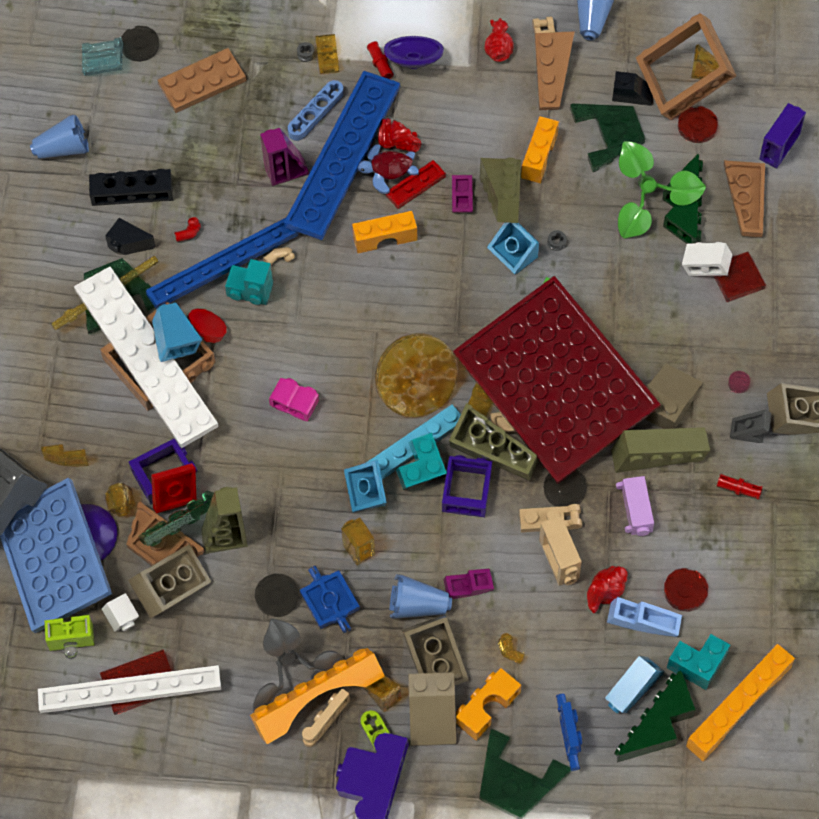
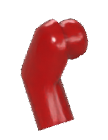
M190 218L186 230L174 232L176 242L193 239L201 228L198 218Z

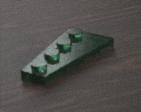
M210 491L202 493L203 499L190 501L186 504V510L175 511L169 515L168 522L160 521L140 534L138 537L141 543L146 546H155L162 542V538L169 534L171 536L181 531L180 527L188 523L190 525L200 520L199 516L208 512L214 493Z

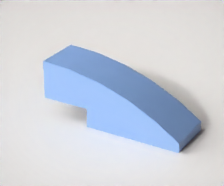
M617 597L610 604L607 623L636 631L677 637L679 635L682 615L642 601L637 604Z

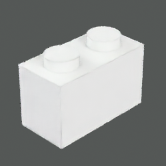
M722 242L687 244L682 266L688 276L728 275L732 253L727 244Z

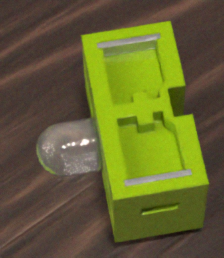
M90 615L71 617L69 622H64L63 618L44 620L45 639L50 651L64 649L65 657L74 659L78 655V647L94 645L93 623Z

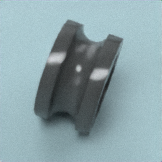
M308 42L299 44L297 47L298 59L303 62L311 61L315 56L314 46Z
M559 230L552 231L547 241L549 248L554 251L562 250L566 245V235ZM555 238H560L559 244L554 243Z

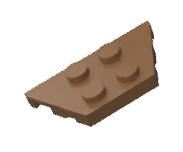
M139 502L137 504L135 520L133 519L132 531L126 545L128 549L152 566L188 544L197 557L205 552L203 547L143 503Z

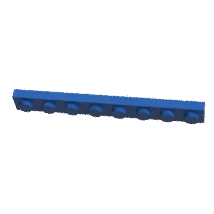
M286 218L147 289L146 295L157 309L159 306L167 302L171 303L230 272L232 265L240 267L249 262L250 259H255L297 237L299 232L285 228L284 221Z

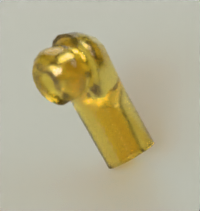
M502 634L498 641L502 656L521 664L525 654L514 649L513 638L510 634Z

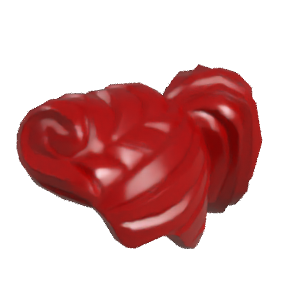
M499 18L498 21L490 20L493 29L492 33L486 38L484 45L486 55H489L496 62L508 59L514 49L513 39L506 32L509 27L508 23Z
M389 118L382 119L378 133V143L380 146L386 149L395 146L398 150H407L408 152H417L421 148L422 143L417 137L416 132H411L409 128H406L398 121L393 120L391 123Z
M610 566L599 571L594 576L587 591L588 606L592 613L597 612L600 603L611 604L614 599L622 596L628 577V572L625 568Z

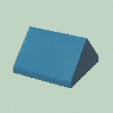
M504 222L487 248L510 271L517 274L538 258L539 242L519 223Z
M378 460L344 469L352 512L386 505L387 502Z

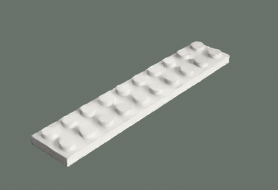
M111 267L74 286L76 293L181 448L219 427L217 421L174 359L164 362L159 360L154 329Z

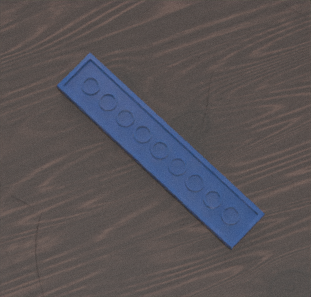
M367 71L362 72L284 221L285 228L323 240L358 171L359 163L366 156L382 124V119L385 118L400 89L399 82Z

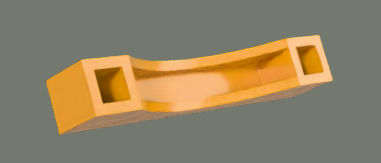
M777 644L688 738L686 747L704 762L742 716L792 668L795 658Z
M368 648L359 649L347 660H340L333 665V668L317 673L312 680L296 685L293 691L281 694L272 703L256 708L250 717L262 740L269 744L286 734L299 711L318 695L343 686L367 687L385 677L375 654Z

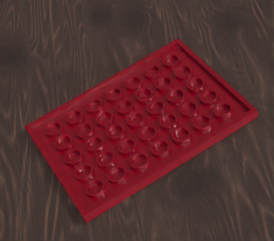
M555 276L453 350L455 357L527 447L537 455L539 462L557 484L616 441L624 430L632 429L661 407V404Z

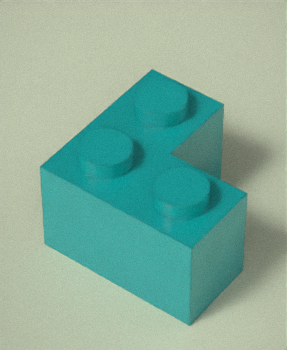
M250 259L248 268L232 265L225 285L227 297L233 300L249 301L255 305H267L273 287L271 263Z
M432 432L409 441L415 462L396 469L403 490L447 473Z
M710 634L699 652L679 641L668 660L667 669L676 674L678 671H682L685 679L707 690L725 660L730 644Z

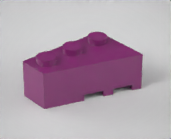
M280 128L270 129L260 134L264 167L272 186L310 174L303 155Z

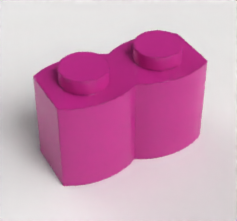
M280 378L269 398V404L273 408L307 422L319 402V394L315 389L309 386H299L291 378Z

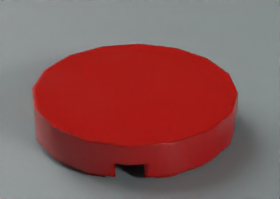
M197 308L191 310L187 316L194 329L206 342H220L226 334L227 327L225 323L211 311Z

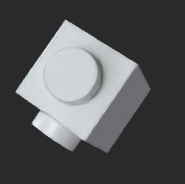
M126 593L106 603L102 608L114 632L120 629L123 631L130 629L135 625L134 621L139 617Z

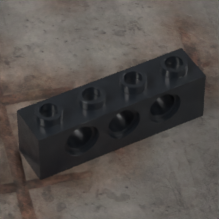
M161 168L149 171L137 170L134 172L118 171L116 173L89 174L92 206L173 201L171 169Z

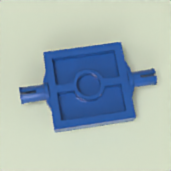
M313 566V569L311 567L308 571L314 580L310 585L300 589L301 596L320 630L332 623H338L342 632L347 633V631L351 630V627L346 618L348 615L360 610L359 604L339 570L330 575L321 576L317 566Z
M562 693L556 695L558 712H560L559 720L567 760L570 763V770L576 771L580 769L578 752H581L582 736L580 731H576V723H578L576 709H572L571 702H566L565 694Z

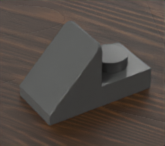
M765 409L732 418L730 438L763 443L764 433L769 432L771 412Z

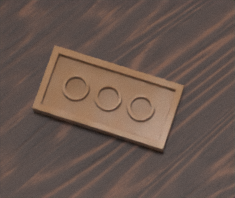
M229 48L157 81L174 112L177 113L245 82L246 76Z

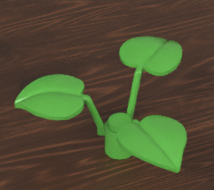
M624 141L619 156V168L625 176L630 178H636L642 174L638 181L642 191L639 207L637 204L629 202L619 212L618 229L621 237L639 236L650 228L652 223L651 214L649 211L642 209L646 193H652L656 190V187L671 191L670 200L673 203L688 205L701 197L706 189L705 184L689 171H679L674 174L670 180L671 187L656 183L652 176L646 175L644 172L650 170L654 165L651 152L638 143Z

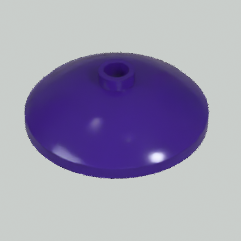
M423 36L395 38L384 46V54L390 61L410 69L422 68L435 63L444 53L443 45L440 42Z
M81 504L99 558L102 561L112 552L117 542L118 531L116 523L111 514L102 507L92 504Z

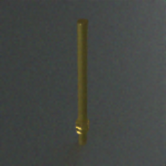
M155 256L151 257L119 278L124 286L159 263L158 259ZM81 303L74 309H68L64 312L63 316L52 322L51 326L56 331L66 323L73 322L78 319V315L87 310L84 303Z

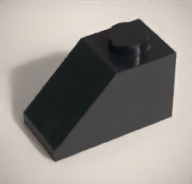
M616 71L612 101L652 106L653 95L644 79L636 73Z
M121 218L117 219L105 235L108 248L115 253L120 252L123 255L147 251L155 247L153 235Z

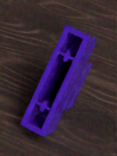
M383 733L377 736L374 741L376 753L353 747L347 749L343 764L340 763L337 769L336 777H339L336 790L340 797L359 801L355 807L357 819H388L409 746L408 738Z

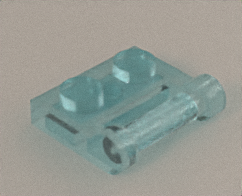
M119 37L113 41L94 44L89 42L83 43V74L86 76L123 70L122 49L124 45L122 38ZM113 48H114V50H108V51H102V52L91 53V52H94V51H100V50H106V49H113Z

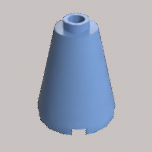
M577 0L580 34L584 39L595 40V38L600 36L614 0Z
M76 115L68 116L32 140L30 145L33 155H37L39 159L89 152L87 139L84 140L83 135L85 131Z
M396 574L394 580H398L397 586H392L389 610L394 611V613L390 614V618L445 615L446 611L451 610L452 598L449 597L448 592L402 574Z

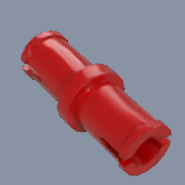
M377 41L369 43L367 50L373 59L374 67H377L381 77L391 79L394 74L388 64V58L383 54Z
M720 474L717 487L734 491L736 495L743 494L758 500L763 486L745 482L743 478L738 480Z

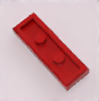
M432 160L419 169L418 175L408 176L389 189V193L385 194V196L399 209L444 179L446 173Z

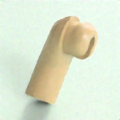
M289 247L276 248L263 257V261L273 264L283 257L286 262H289L295 255Z

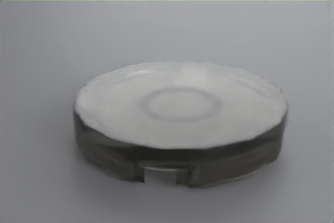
M139 25L134 26L135 28L131 30L130 28L126 30L120 39L121 50L126 58L141 62L155 56L159 50L160 43L153 29Z
M576 470L557 484L551 475L548 474L545 477L543 486L544 495L548 502L555 507L580 504L585 498L587 490L586 479L581 472Z
M274 573L264 577L259 581L255 589V600L258 608L264 614L274 617L288 615L295 609L299 599V590L296 583L291 577L284 574Z

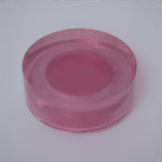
M742 371L733 372L728 380L729 388L735 393L747 391L750 385L749 376Z

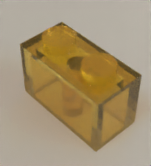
M360 517L356 520L351 519L347 521L341 528L342 542L357 566L375 555L374 537Z

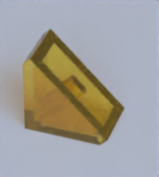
M696 45L691 78L702 79L719 68V65L712 54L702 46Z
M386 676L367 687H363L383 712H386L402 699L401 687Z

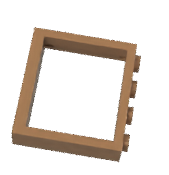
M701 13L693 16L688 22L677 27L668 36L661 38L656 44L645 49L636 57L661 115L670 120L736 77L710 19ZM702 29L719 68L666 102L650 64Z
M156 311L146 317L152 328V320ZM201 341L197 352L202 357L182 371L190 383L202 372L210 370L215 364L214 353L203 341ZM111 343L101 348L103 360L146 410L149 411L154 408L147 396L115 361L119 355Z

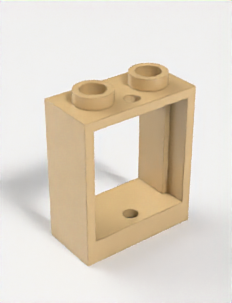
M562 516L542 522L539 541L558 585L574 584L580 578L582 561Z

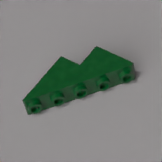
M699 154L681 171L692 172L702 182L699 172H702L703 160H699ZM664 189L662 200L673 208L665 215L663 227L686 244L700 242L701 230H698V225H701L702 212H698V207L702 205V195L691 204L677 205L670 200L671 191Z
M682 671L670 675L665 683L668 685L664 691L660 690L654 697L653 702L655 704L653 707L645 709L640 717L642 722L638 727L634 725L627 735L629 737L628 741L618 746L614 753L618 756L617 763L676 745L677 736L672 723L693 718L696 710Z

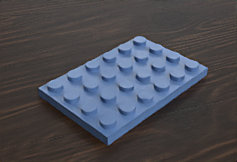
M70 478L44 490L34 507L27 504L17 511L3 534L0 535L32 632L37 633L45 629L44 620L65 619L112 594L73 481Z

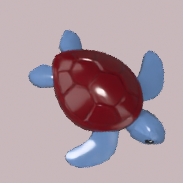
M379 144L372 146L368 151L369 161H362L357 168L358 171L365 174L375 172L372 181L373 186L382 194L389 193V188L384 182V178L396 179L406 172L413 176L419 174L417 167L412 165L415 152L403 154L395 151H386L379 153L381 149Z

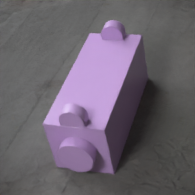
M645 476L626 478L622 482L616 483V488L622 489L629 526L625 527V532L631 533V535L637 534L638 536H645L653 532L654 520Z

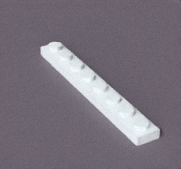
M219 665L41 688L38 689L40 713L221 690Z

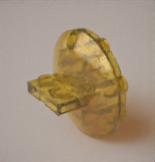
M425 333L405 335L391 343L377 363L375 371L377 393L383 403L399 415L421 417L431 414L447 402L455 389L458 377L456 358L451 349L442 340L433 335Z

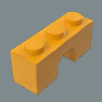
M539 116L522 164V179L541 184L549 152L553 150L558 136L559 121Z
M412 211L352 224L357 254L377 250L378 243L388 238L396 239L397 245L417 241V226Z
M502 668L496 673L493 671L487 677L483 688H477L470 697L471 701L467 705L462 704L455 713L457 715L456 724L476 741L491 726L492 717L484 711L483 707L489 702H498L507 708L521 693V684Z

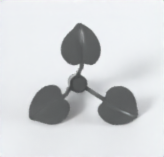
M271 618L264 636L263 648L267 654L276 656L278 659L276 664L278 666L279 686L277 687L274 683H268L258 691L253 703V713L256 708L268 705L277 696L288 693L282 689L284 687L283 664L290 665L297 659L308 669L313 670L311 673V679H313L317 673L327 671L333 668L336 662L345 659L338 652L324 651L315 658L314 666L310 665L293 650L300 644L301 638L298 630L285 621Z

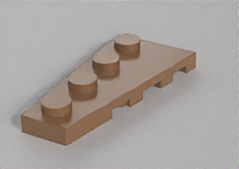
M574 32L535 33L539 110H559Z
M724 160V169L741 236L762 237L765 163Z

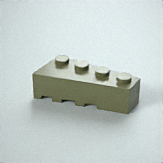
M480 158L479 179L481 183L483 182V189L488 194L487 198L492 204V210L497 222L518 223L520 159Z
M466 403L449 439L451 448L475 458H484L492 461L493 466L530 480L538 463L537 455Z
M705 427L624 430L611 449L616 473L687 462L696 463L704 460L710 452Z
M223 487L213 494L201 529L204 554L248 547L237 487Z

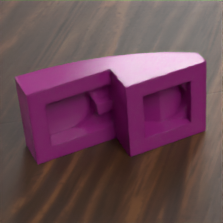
M452 175V213H473L472 175Z
M490 568L469 570L467 574L445 576L443 579L446 592H448L449 597L452 599L470 597L494 590Z

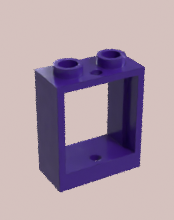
M790 103L786 105L764 137L759 160L776 169L801 134L805 111Z
M175 438L129 461L131 472L150 505L153 504L152 485L142 468L173 452L177 455L182 466L191 463L194 465L192 460L188 462L185 457L187 455L185 448H181Z
M462 455L449 456L442 499V512L485 518L492 461L484 458L469 459ZM461 471L484 474L482 500L450 496L453 472Z

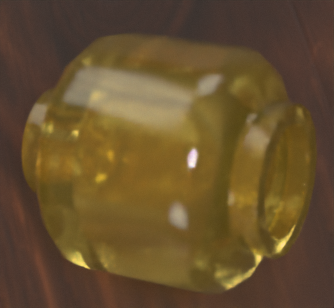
M124 483L109 486L108 491L105 493L108 511L112 514H117L118 517L129 515L130 511L135 507L132 488L125 486Z

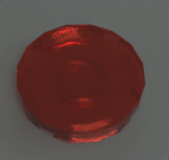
M690 107L679 116V133L684 139L692 143L707 142L717 132V117L706 107Z
M689 568L674 570L668 575L664 583L666 601L673 608L685 612L697 610L704 604L708 596L706 579L698 571L688 570Z

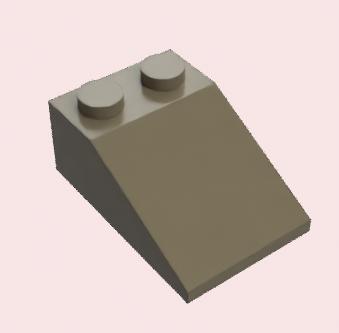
M665 364L647 386L648 390L661 404V407L646 417L645 420L662 429L676 428L702 387L703 382Z
M781 383L767 393L769 412H771L772 433L787 435L819 433L818 388Z
M189 544L128 580L150 618L211 583L210 578Z
M445 615L402 630L418 674L454 672L455 686L469 681Z
M454 672L408 674L411 746L456 745Z

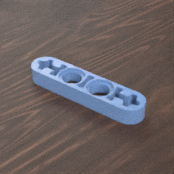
M335 80L328 82L289 123L288 135L292 140H302L343 97L344 90L341 82ZM319 101H326L328 103L325 107L317 105ZM313 114L315 118L313 120H306L304 116Z

